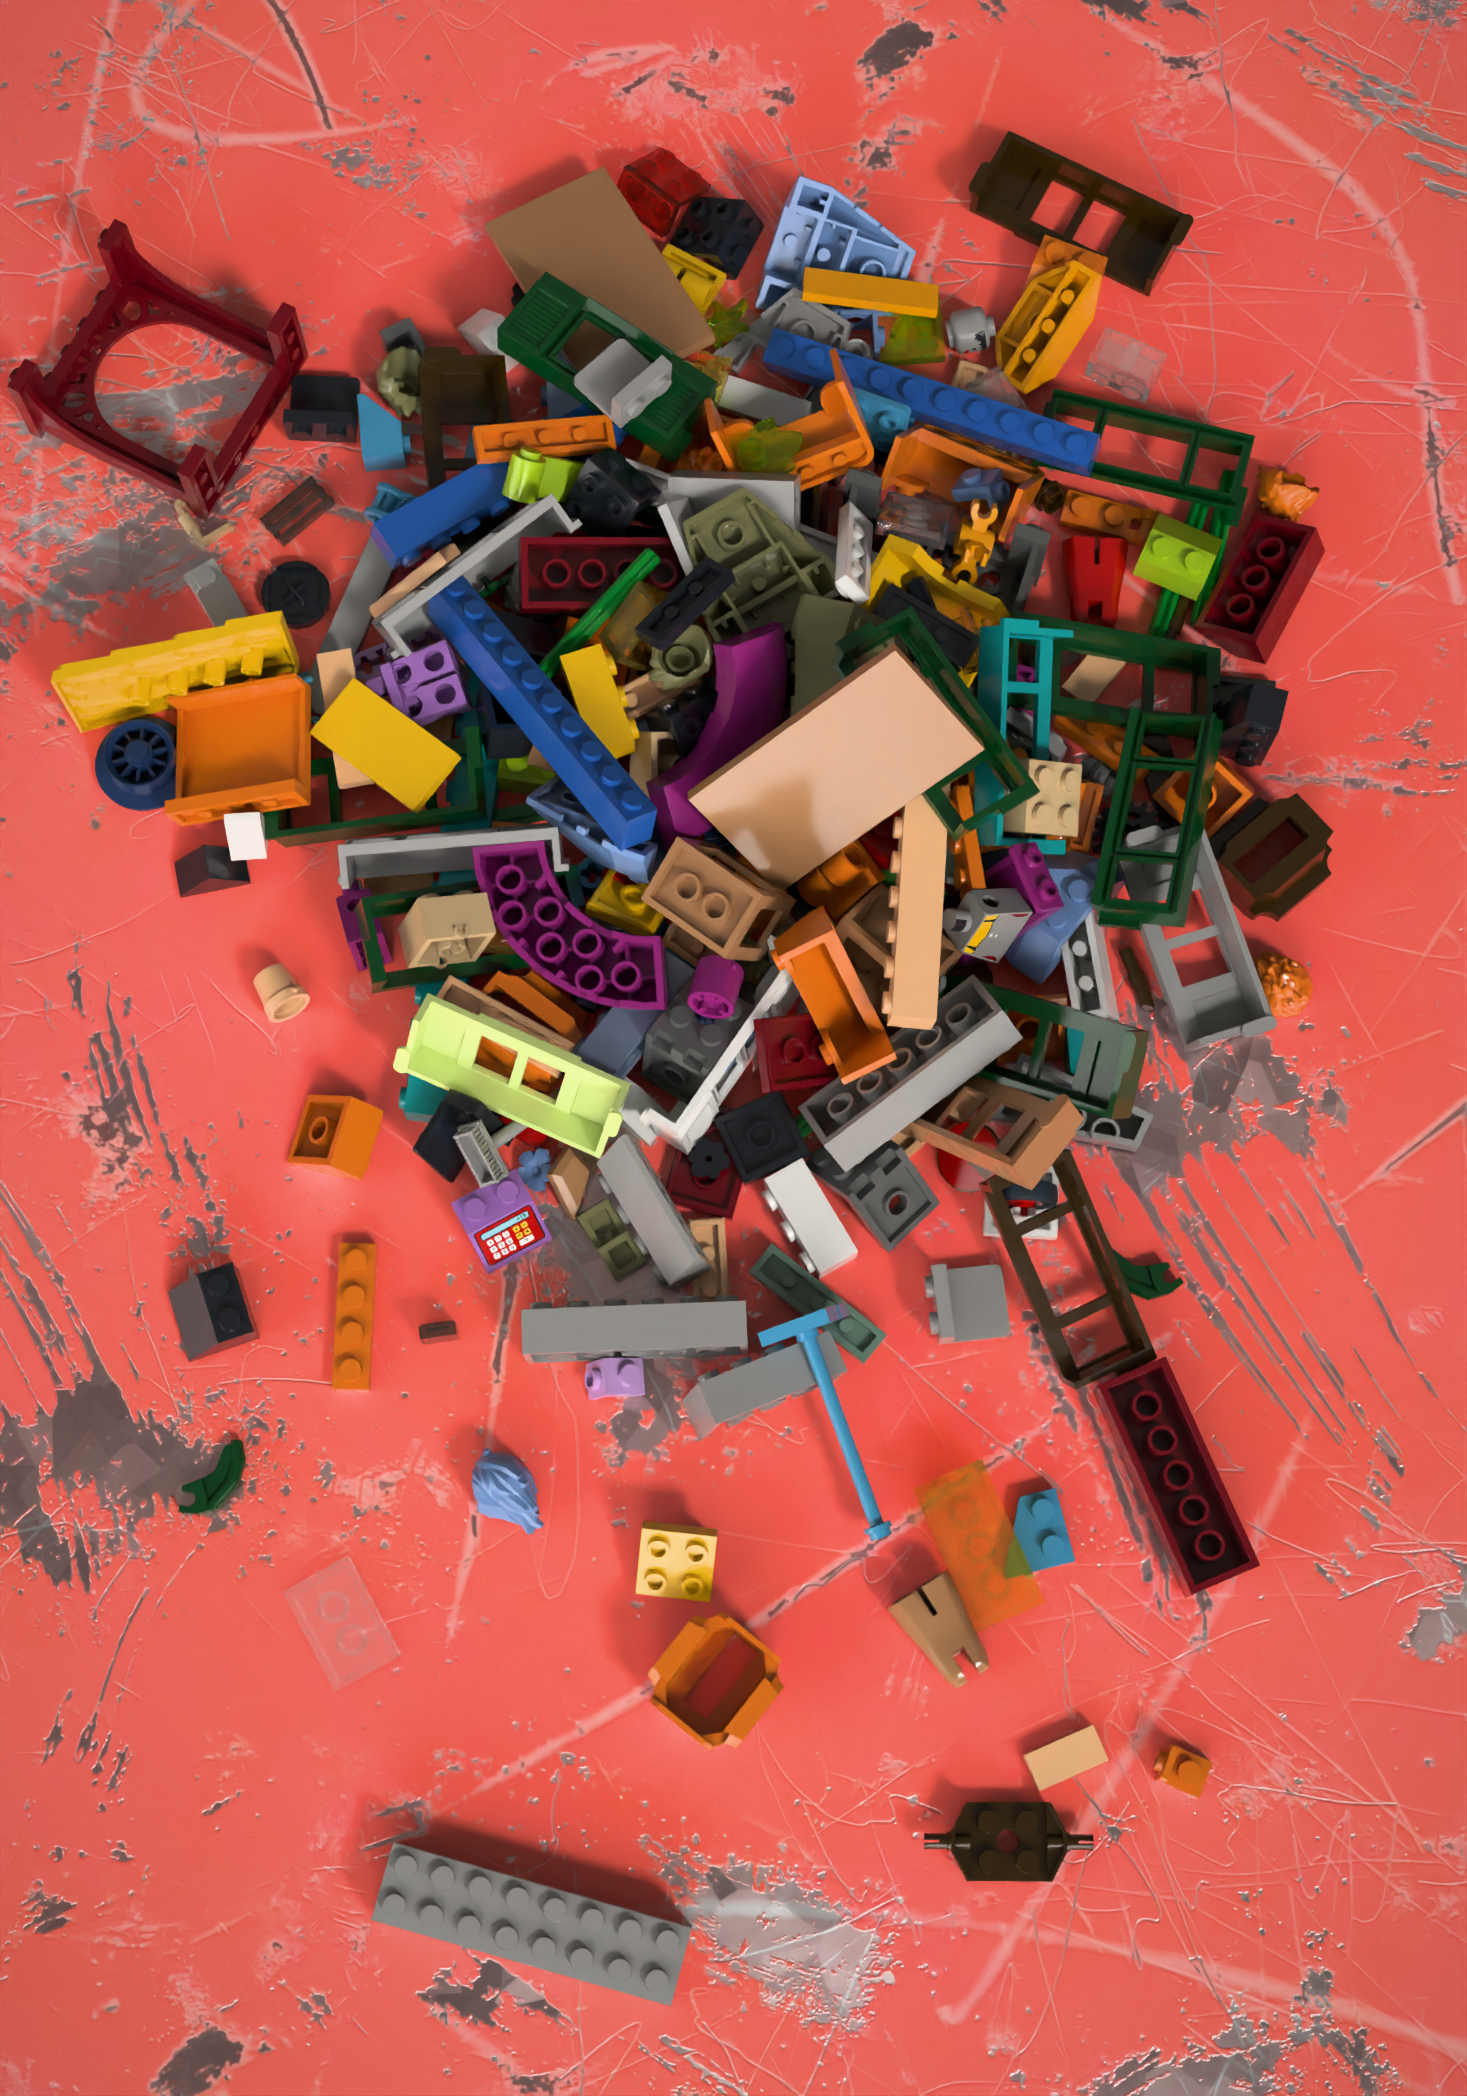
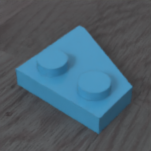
M1056 1488L1019 1497L1009 1541L1006 1565L1003 1571L1004 1580L1075 1562Z

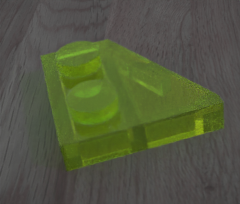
M939 294L936 318L899 313L890 331L887 344L880 354V363L897 366L945 362Z

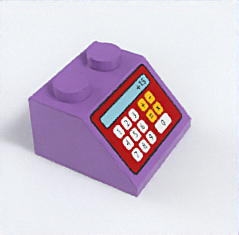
M516 1169L510 1171V1174L502 1178L499 1183L478 1188L451 1203L456 1216L488 1274L552 1240L531 1195Z

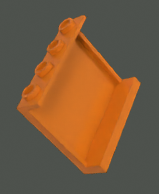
M281 672L276 677L265 679L249 678L243 683L224 684L223 686H213L210 689L199 691L189 689L185 696H167V702L177 709L176 797L175 799L165 801V815L180 826L223 820L224 814L264 813L311 805V734L309 733L311 731V687L296 673Z

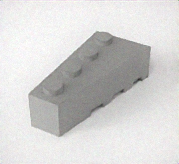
M1021 1053L1013 1070L1027 1074L1031 1057ZM1043 1063L1040 1079L1072 1088L1074 1077ZM1034 1095V1096L1039 1097V1098H1041V1099H1044V1100H1046V1101H1048V1102H1051V1103L1053 1102V1100H1050V1099H1047V1098H1044V1097H1040V1096ZM1001 1104L990 1118L989 1123L1013 1127L1023 1113ZM1133 1105L1130 1118L1109 1119L1076 1108L1084 1120L1075 1130L1077 1133L1073 1140L1136 1152L1154 1114Z
M829 1330L817 1336V1340L831 1379L836 1381L848 1370ZM797 1338L796 1344L786 1348L783 1343H779L763 1351L764 1357L752 1361L751 1356H747L730 1365L732 1370L719 1374L718 1370L715 1369L697 1378L699 1383L682 1399L699 1441L711 1436V1433L723 1422H726L728 1428L753 1415V1410L757 1408L760 1412H766L784 1403L789 1395L795 1399L818 1389L819 1387L803 1343H798Z

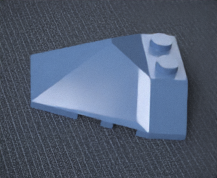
M798 175L784 202L763 265L755 307L767 310L794 287L802 292L805 267L906 280L916 250L833 186ZM820 303L838 314L839 310L862 309ZM877 311L878 316L894 315L892 312Z
M555 775L527 796L526 803L552 826L558 827V831L591 860L614 871L628 875V878L634 882L650 883L668 853L663 848L656 819L650 840L620 851L559 775Z
M1005 833L1002 837H1009L1017 834ZM1009 847L980 853L983 873L1009 855ZM1073 850L1065 852V855L1043 854L1044 862L1053 882L1058 888L1064 907L1014 940L1005 952V958L1010 965L1039 986L1062 960L1061 947L1094 909L1091 905V899L1100 858ZM1118 870L1111 898H1114L1125 885Z

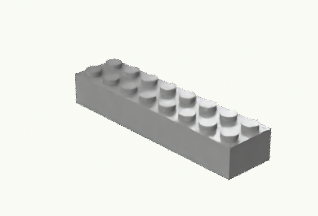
M393 1842L371 1920L667 2006H671L692 1930V1926L400 1842Z

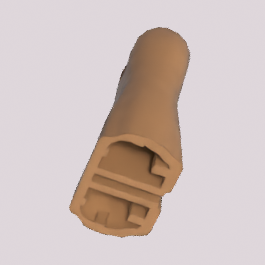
M948 1569L886 1608L904 1632L931 1661L941 1676L956 1689L968 1683L960 1666L953 1659L961 1652L965 1653L969 1663L979 1675L990 1668L986 1650L974 1629Z

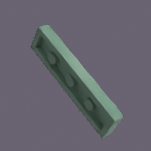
M772 1243L749 1270V1274L801 1316L845 1302ZM845 1302L850 1316L823 1325L817 1329L822 1333L830 1330L835 1343L864 1365L886 1338L887 1334Z

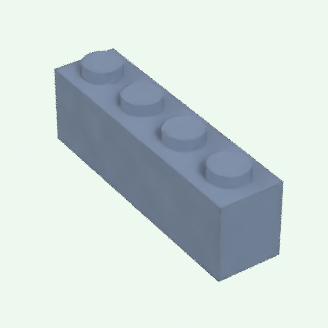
M666 951L670 1003L696 970ZM612 1007L610 1011L605 1010L597 1019L595 1029L588 1038L584 1037L577 1043L573 1054L582 1057V1062L623 1080L644 1054L646 1033L664 1010H633Z

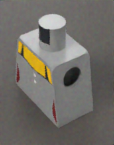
M1016 888L971 890L965 895L957 909H946L943 912L942 927L962 953L993 963H999L1033 911Z

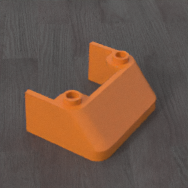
M836 348L829 350L836 380L827 383L821 389L820 401L823 410L759 435L756 426L747 419H735L723 424L711 397L704 400L710 434L729 472L801 474V491L847 474L849 468L857 470L872 461L874 457L872 440L854 388Z
M919 422L896 435L881 478H883L882 490L887 489L891 485H896L895 489L907 496H915V493H922L926 490L970 509L972 501L955 502L951 491L961 474L972 468H979L980 470L1001 468L1004 481L1010 487V499L1000 515H997L996 520L989 524V529L994 530L995 534L999 535L997 540L1005 542L1013 536L1017 523L1022 524L1041 487L1045 473L1030 464L962 435ZM979 500L978 512L987 514L990 511L987 500Z
M823 905L810 911L773 941L775 949L771 950L770 954L778 970L781 971L786 968L789 975H791L824 1041L823 1044L818 1046L828 1066L833 1063L835 1064L843 1085L896 1060L897 1056L886 1030Z

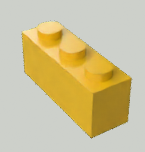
M601 643L561 655L562 672L576 712L615 759L635 753L634 739L640 738L634 718L627 719L623 707L628 706V701L622 685L616 687L612 677L617 675L612 655L604 654Z

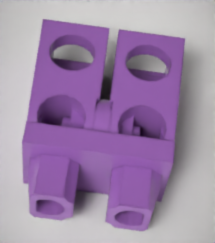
M446 640L416 651L408 657H402L392 663L383 664L380 666L381 673L366 680L367 687L381 698L390 695L392 706L419 726L427 725L458 712L463 714L474 710L465 681L461 678L463 675L454 649Z

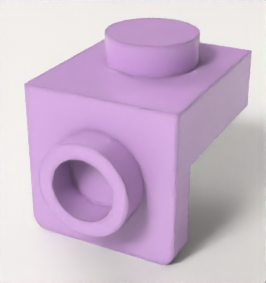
M601 1358L587 1363L584 1382L588 1390L589 1400H598L604 1397H638L645 1395L642 1358Z

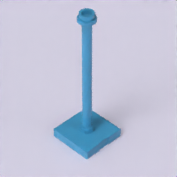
M845 1302L757 1334L762 1347L796 1336L798 1343H803L869 1527L864 1529L865 1535H869L870 1540L874 1541L892 1534L890 1529L892 1524L890 1520L883 1521L817 1340V1336H820L818 1327L850 1316Z

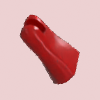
M1072 536L1064 539L1061 545L1071 621L1088 624V615L1099 616V626L1115 628L1120 592L1126 569L1128 542L1123 538L1104 537L1099 539L1097 548L1094 549L1095 538Z

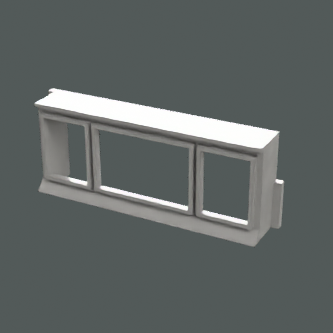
M552 493L544 499L537 498L535 503H528L371 621L390 647L384 652L392 659H396L400 655L408 657L412 654L407 644L435 624L427 615L429 599L461 575L467 579L476 591L484 587L480 580L486 575L489 581H492L518 561V541L520 537H550L555 532L572 533L583 524L579 519L569 518Z
M550 823L345 839L346 844L337 845L340 867L338 884H341L342 889H349L355 879L474 869L472 847L544 840L551 849L555 872L569 871L570 862L569 858L563 859L561 833L558 831V827H554Z

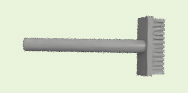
M561 1086L547 1096L557 1100ZM481 1119L460 1125L457 1128L458 1132L453 1138L456 1139V1143L467 1164L469 1163L468 1166L469 1168L471 1167L473 1175H476L475 1179H478L477 1183H480V1188L499 1183L502 1178L510 1174L497 1149L525 1130L527 1126L512 1120L492 1136L487 1132Z

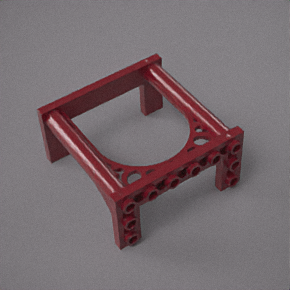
M114 219L110 227L104 229L100 234L97 245L110 282L104 290H100L96 295L94 307L88 316L80 320L76 329V335L71 343L66 344L62 348L59 361L53 371L48 372L43 378L38 365L25 358L20 367L15 368L11 372L7 388L31 434L42 439L44 434L48 433L189 504L194 516L207 522L291 386L292 379L299 373L309 357L295 307L282 302L265 330L198 297L171 281L145 260L136 250L127 224ZM129 301H134L141 307L140 316L136 320H129L123 314V310ZM148 303L152 305L153 310H159L160 312L153 316L149 315ZM119 320V322L121 323L120 327L117 330L112 331L111 329L114 327L116 321ZM159 324L180 325L198 331L271 368L213 463L207 449L194 444L183 463L179 465L120 435L102 417L95 398L97 372L105 355L123 337L147 326ZM98 349H100L101 352H100L99 354L95 355V354L97 353ZM83 374L87 376L83 384H77ZM73 393L87 395L86 401L78 407H67L64 405L69 395ZM90 412L93 414L91 421H87L83 415Z

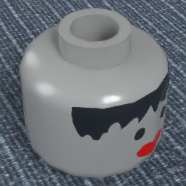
M980 306L953 311L950 321H945L950 348H955L962 355L988 349L990 337L996 336L993 315L986 316L984 309Z

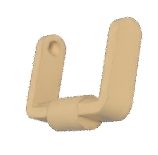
M179 499L174 503L176 512L179 515V523L188 536H193L202 547L212 544L235 529L234 525L228 522L203 537L198 524L191 514L183 508L187 503Z

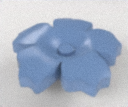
M538 1148L535 1152L529 1150L523 1152L519 1157V1162L523 1167H519L517 1172L523 1183L527 1184L529 1189H533L538 1193L545 1190V1182H550L546 1174L552 1166L548 1164L552 1158L547 1149Z

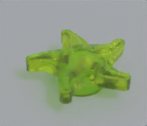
M745 299L740 300L737 305L727 309L717 301L711 303L714 310L713 315L705 321L714 333V346L716 349L721 347L722 341L732 340L737 333L749 331L748 324L739 321L748 308V303Z

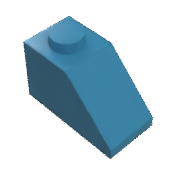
M357 394L362 458L366 472L407 468L406 455H412L410 434H403L401 421L365 394Z

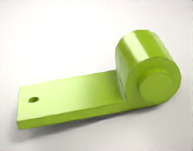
M521 446L520 450L512 451L502 494L518 502L535 503L537 498L544 499L552 493L558 502H563L585 463L542 455L538 449Z

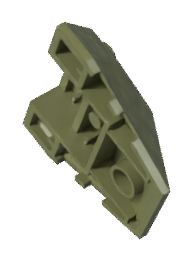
M745 487L738 489L682 522L693 569L707 556L731 569L736 579L703 612L708 633L714 643L772 622L782 623L784 635L786 636L791 633L801 595L809 594L838 600L842 597L835 586L836 566L831 558L822 551L820 553L804 539L802 534L797 530L791 529L778 518V515Z
M809 594L801 595L791 628V639L795 640V661L791 662V674H795V696H791L790 717L841 681V678L831 665L838 652L834 645L835 642L871 621L876 627L886 620L853 603ZM896 635L853 662L859 668L893 643L913 664L915 659L899 636Z

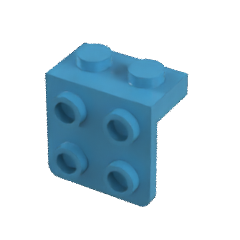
M853 387L872 440L873 448L884 453H890L896 435L914 426L915 418L910 417V407Z

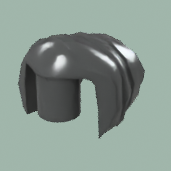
M1090 758L1079 763L1082 764V779L1104 783L1102 798L1113 794L1117 772L1100 759Z

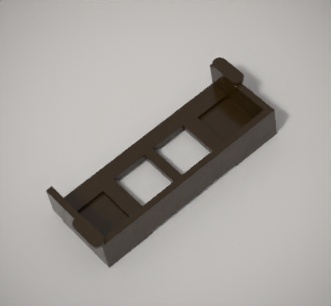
M1011 131L1007 132L991 162H983L969 184V191L972 193L970 212L1014 232L1015 236L1040 247L1044 236L1048 235L1108 258L1104 276L1147 297L1152 293L1177 246L1182 244L1194 221L1190 214L1177 211ZM1053 181L1084 196L1063 235L1031 220ZM1094 201L1126 216L1105 255L1073 240Z
M426 347L424 349L418 366L428 492L446 482L445 471H466L477 464L476 458H444L441 425L511 423L505 355H461V351L457 347ZM514 500L509 503L510 507L497 517H492L490 514L481 519L480 525L471 532L463 534L460 531L451 536L452 540L448 544L454 543L460 552L463 553L519 511L518 501Z

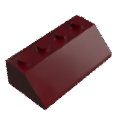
M1254 513L1194 625L1195 629L1235 657L1266 665L1325 553V548L1317 528Z

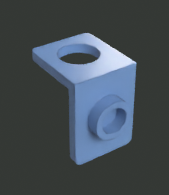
M839 310L838 315L846 320L853 317L863 319L859 322H850L852 325L851 330H870L873 360L878 362L880 347H885L884 326H878L877 310Z

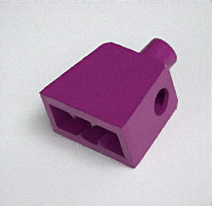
M355 879L349 889H342L341 886L343 895L338 896L336 902L349 948L358 972L367 970L368 966L357 914L354 909L361 898L373 895L371 889H363L362 882ZM380 918L373 919L383 964L393 962Z

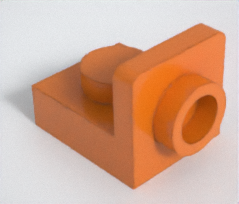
M1174 1743L1168 1744L1167 1749L1160 1748L1153 1764V1769L1158 1771L1155 1780L1195 1798H1200L1213 1762L1186 1751Z

